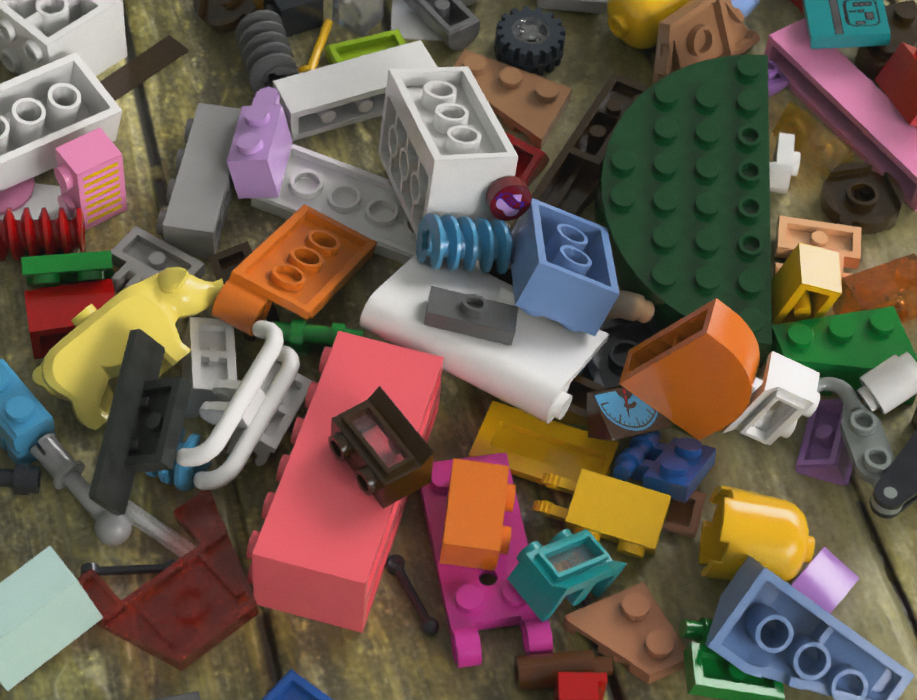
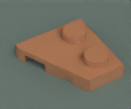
M644 582L564 615L563 627L567 632L574 635L578 631L599 645L597 650L604 656H611L613 662L622 663L631 674L646 684L655 682L685 668L683 651L686 647Z

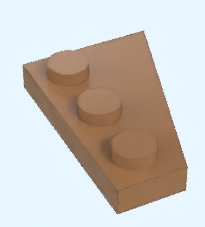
M464 49L453 67L468 66L493 112L503 118L502 124L512 131L519 129L530 137L531 145L541 150L571 100L572 88Z

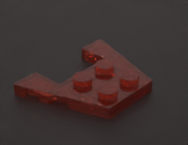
M202 490L173 511L176 522L198 546L123 600L117 597L92 568L77 578L103 616V619L96 623L97 626L180 671H183L259 614L256 600L238 556L235 554L223 519L220 517L210 490Z

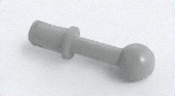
M54 433L41 437L37 442L42 448L39 449L37 445H33L30 453L33 457H36L54 479L52 485L56 489L67 487L95 520L94 532L99 541L106 545H119L125 542L132 531V523L126 513L115 516L90 500L89 491L91 486L81 475L85 469V464L80 460L75 461L57 440Z

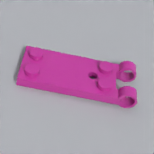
M507 453L459 458L462 460L509 466ZM453 459L433 462L431 483L420 488L419 491L456 668L482 664V650L478 630L519 625L525 655L553 653V638L549 620L542 622L507 579L519 563L516 560L517 555L528 545L516 492L513 512L504 511L503 526L512 527L508 555L499 554L496 571L441 564L439 561ZM509 466L508 483L514 484ZM483 574H490L497 581L495 584L487 586L480 582L479 577Z

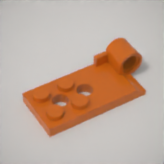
M304 204L231 272L230 278L223 285L214 302L212 316L251 337L254 336L252 332L253 324L256 321L266 320L273 302L307 320L309 318L313 319L373 256L378 242Z

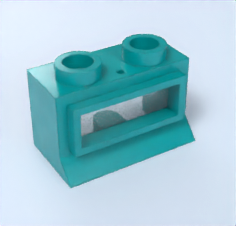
M564 529L556 534L545 546H542L539 541H534L523 548L516 557L519 563L507 579L538 618L544 622L551 617L564 598L572 606H576L585 599L590 591L596 598L603 596L628 563L613 561L606 550L587 529L572 534L569 529Z

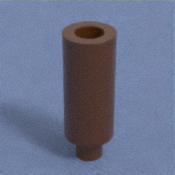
M592 649L518 655L514 657L517 691L555 688L558 672H591L612 675L611 656L595 657Z

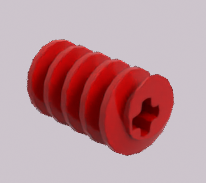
M7 207L3 220H0V262L6 260L9 249L16 262L21 261V257L25 256L26 250H28L30 256H42L44 249L47 255L60 254L61 249L64 254L77 253L78 249H80L81 253L85 252V221L81 207H76L72 219L67 218L63 207H59L55 219H50L46 207H42L37 220H33L29 207H24L20 220H16L12 208Z

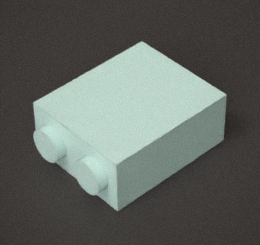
M48 546L0 583V683L7 691L103 619V616L81 584L51 546Z

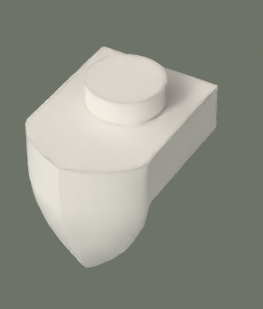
M779 132L772 162H769L770 192L786 195L791 176H797L801 152L794 151V134Z

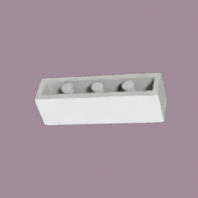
M418 40L274 80L273 88H276L279 92V104L283 106L292 141L383 116L389 69L431 68L437 66L422 41Z

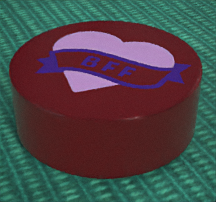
M515 176L498 179L489 187L486 193V203L494 217L503 221H510L521 217L527 212L532 202L531 193L525 182Z

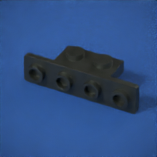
M134 329L129 333L89 491L90 500L115 516L126 513L135 473L173 469L192 384L183 377L158 379L165 349L141 329Z

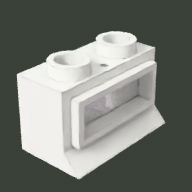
M772 351L767 358L763 380L755 377L746 410L736 421L724 427L722 434L737 430L740 431L739 433L766 445H771L780 436L785 439L789 438L797 425L798 418L802 415L808 418L811 417L818 407L820 393L817 392L820 373Z

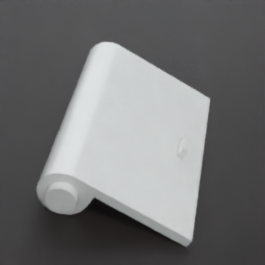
M415 254L376 289L368 299L360 317L359 325L361 328L394 345L444 357V371L547 424L554 417L559 420L563 418L572 401V395L567 393L571 381L606 343L609 337L608 333L600 329L596 336L583 331H570L557 321L544 316H531L522 311L520 307H518L516 330L512 345L426 326L423 323L431 286L463 294H477L488 300L516 306L512 285L488 273H482L476 267H474L473 271L466 272L462 260H460L455 271H450L445 257H443L441 267L433 269L430 264V256H427L425 261L420 263L417 260V254Z

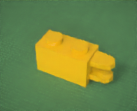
M583 468L581 469L578 482L554 474L543 473L540 483L548 489L573 495L569 509L546 500H535L532 511L565 522L566 528L574 530L573 534L587 529L598 542L601 538L617 543L616 550L625 555L643 559L645 552L655 555L670 507V495Z

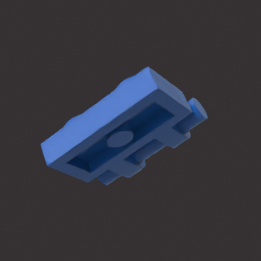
M659 431L634 436L629 447L625 448L616 458L613 469L614 477L622 481H627L629 478L642 481V487L670 495L673 500L686 503L715 464L717 448L703 445L697 439L674 437L669 444L659 442L661 439Z

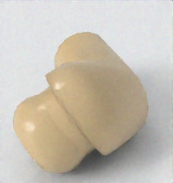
M621 290L619 291V297L604 321L622 318L632 322L637 320L640 323H647L653 317L655 307L651 301L645 300L643 295Z

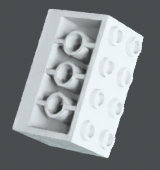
M0 0V60L11 72L15 71L22 75L77 52L92 73L98 76L127 57L123 0Z
M462 66L389 69L378 155L416 237L420 221L428 213L437 214L439 218L445 214L452 215L456 219L461 216H467L472 221L478 217H483L489 222L497 219L493 216L486 203V193L489 187L498 179L515 176L518 155L470 68Z

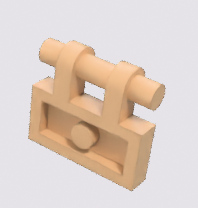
M779 215L776 226L774 257L787 259L799 242L838 252L841 287L845 290L857 291L859 275L845 273L843 268H858L861 259L862 228ZM775 262L773 278L784 263Z

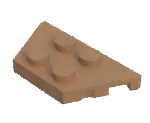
M690 0L659 22L653 84L668 74L697 62L723 56L741 55L760 41L759 35L756 31L747 29L743 23L745 17L738 8L732 6L731 0Z

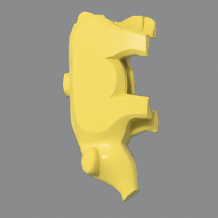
M168 267L141 282L125 288L98 310L93 304H90L71 320L76 328L53 346L46 354L40 366L35 368L32 373L34 383L44 387L51 395L69 401L76 419L82 425L96 431L108 420L114 395L108 380L119 376L130 331L141 329L164 347L165 353L159 373L160 377L192 351L182 343L175 327L177 319L195 316L212 307L224 285L223 279L221 278L213 282L204 281L189 274L185 268Z

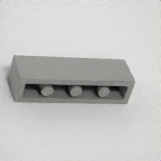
M198 103L194 119L188 118L186 122L184 140L187 144L185 148L178 149L175 170L178 174L176 179L170 178L168 182L166 201L169 205L167 210H160L157 234L163 235V240L166 243L192 257L208 259V256L216 254L234 190L227 158L241 112L239 108Z

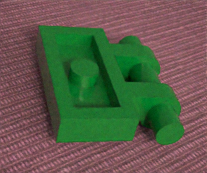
M111 250L21 257L22 275L26 279L27 285L55 287L60 282L98 281L111 279L114 275Z
M292 318L291 323L274 321L283 332V345L293 348L300 357L310 356V351L323 352L326 346L332 348L338 331L365 337V330L349 329L343 323H332V327L310 325L304 319Z
M701 617L698 621L687 619L681 621L679 626L680 638L695 640V642H690L683 651L688 694L723 700L785 699L782 682L746 674L705 645L713 619Z

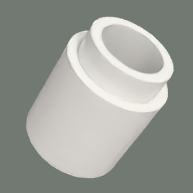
M908 352L899 357L894 354L859 378L862 387L857 390V393L871 412L879 409L885 415L917 394V362Z

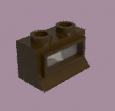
M380 386L366 401L331 418V436L328 437V442L333 454L341 462L346 460L355 472V478L361 490L368 496L373 495L383 509L431 483L434 451Z

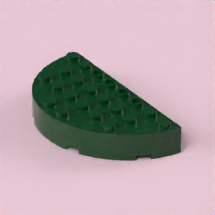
M746 54L723 56L685 66L660 79L637 97L619 120L609 140L596 190L595 223L608 229L619 287L621 290L641 294L645 300H649L654 304L655 312L653 317L661 331L717 298L737 313L752 330L760 351L758 368H762L772 346L768 55Z

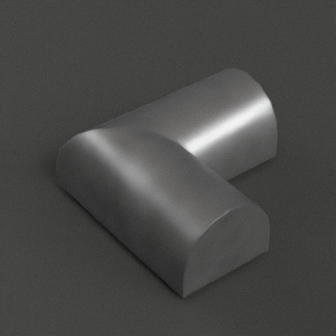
M405 0L406 4L453 51H460L468 47L479 33L480 20L466 7L479 0Z

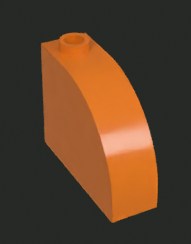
M715 298L628 351L619 385L691 436L701 440L716 431H722L724 427L736 421L746 410L760 361L759 345L747 323L731 308Z

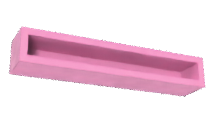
M805 18L770 34L764 55H768V59L775 62L779 70L790 80L787 87L864 163L873 165L872 170L883 176L886 171L892 175L902 188L903 201L914 211H917V128L909 125L890 99L837 48L810 49Z

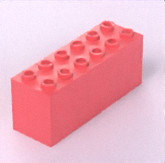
M338 331L332 348L327 346L324 348L319 364V373H322L319 382L312 381L307 391L305 408H308L305 418L298 417L293 427L291 444H294L290 455H282L278 466L276 480L280 483L276 493L269 491L265 498L261 518L265 520L261 532L256 530L252 532L247 546L246 558L252 560L247 575V583L253 585V604L363 633L410 494L384 509L373 495H366L359 487L353 469L346 460L343 462L339 461L330 448L328 437L331 436V418L366 401L380 386L425 442L428 443L439 411L444 357ZM378 426L362 434L388 468L404 460L401 454L395 456L388 445V438Z

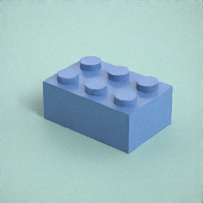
M532 198L529 209L519 217L511 232L513 248L510 263L515 305L531 316H544L557 321L570 331H583L596 336L620 295L608 229Z

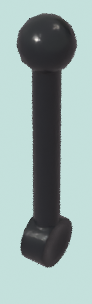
M397 554L389 556L386 562V569L390 574L396 575L422 621L421 631L428 636L435 635L439 630V623L435 618L429 616L404 571V558Z
M175 559L166 560L164 564L99 566L96 563H85L80 568V576L88 581L96 580L99 576L164 573L167 577L172 578L180 573L181 565Z

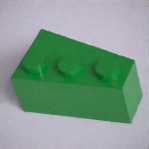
M894 306L772 325V346L768 355L773 351L819 372V379L823 377L842 379L850 384L856 393L862 387L859 378L894 354L899 357L908 352L917 362L916 353ZM826 390L819 392L822 396H831L832 394L831 391ZM917 394L902 404L913 405Z

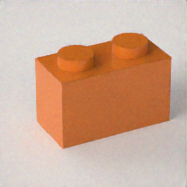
M453 458L439 563L496 571L499 554L508 555L512 527L503 526L504 511L513 512L516 484L508 483L509 466Z

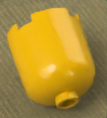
M607 0L608 25L611 32L630 47L641 50L656 47L659 22L690 0Z
M724 485L715 487L709 499V503L717 504L712 522L703 520L701 527L698 564L707 565V567L703 568L701 576L731 581L748 556H751L785 582H792L800 572L803 563L809 564L811 562L815 549V538L809 536L808 523L804 513L794 503L784 499Z

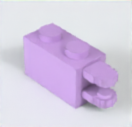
M268 86L259 89L253 98L252 106H242L227 158V165L238 199L279 197L293 141L283 106L279 104L280 95L276 88Z

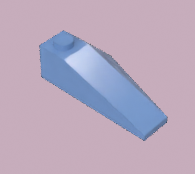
M748 556L722 592L705 643L706 646L746 674L772 679L800 690H810L830 696L835 700H898L915 676L751 556Z

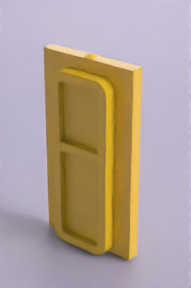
M492 400L483 423L478 428V434L468 457L507 453L512 475L542 484L540 482L543 473L554 474L578 482L582 468L608 476L619 442L589 438L588 431L557 421H551L547 424L518 408Z

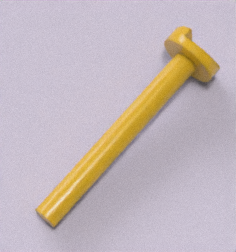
M330 19L324 20L308 64L299 67V73L317 68L333 25Z

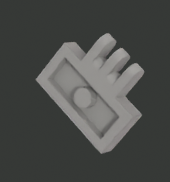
M137 226L111 250L113 265L120 268L111 278L116 293L168 267L185 268L189 274L199 279L205 275V264Z

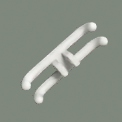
M260 320L253 324V334L258 338L265 339V343L242 381L218 379L212 388V392L216 398L224 402L205 401L199 409L200 417L207 421V423L215 425L206 441L195 448H182L176 452L175 459L180 466L196 467L203 465L219 455L236 428L244 429L223 465L213 471H201L194 475L193 483L198 489H218L227 485L238 476L297 376L300 367L299 356L293 348L283 345V332L275 323ZM274 362H281L282 365L264 394L260 388Z

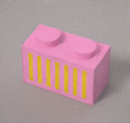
M101 128L55 148L57 167L54 168V174L61 190V195L57 197L59 206L64 208L68 219L73 218L76 207H81L84 215L85 230L127 211L122 153Z

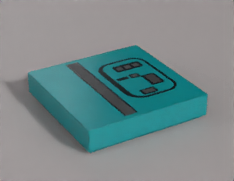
M883 0L802 1L810 49L890 45L891 33Z

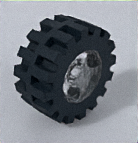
M523 6L522 11H519L517 8L511 9L510 15L507 13L503 14L501 21L497 23L494 47L495 58L497 61L529 73H535L537 76H543L544 71L551 73L554 71L555 66H559L563 57L565 26H562V21L559 18L553 19L554 13L550 11L542 13V8L536 7L535 10H530L529 6Z

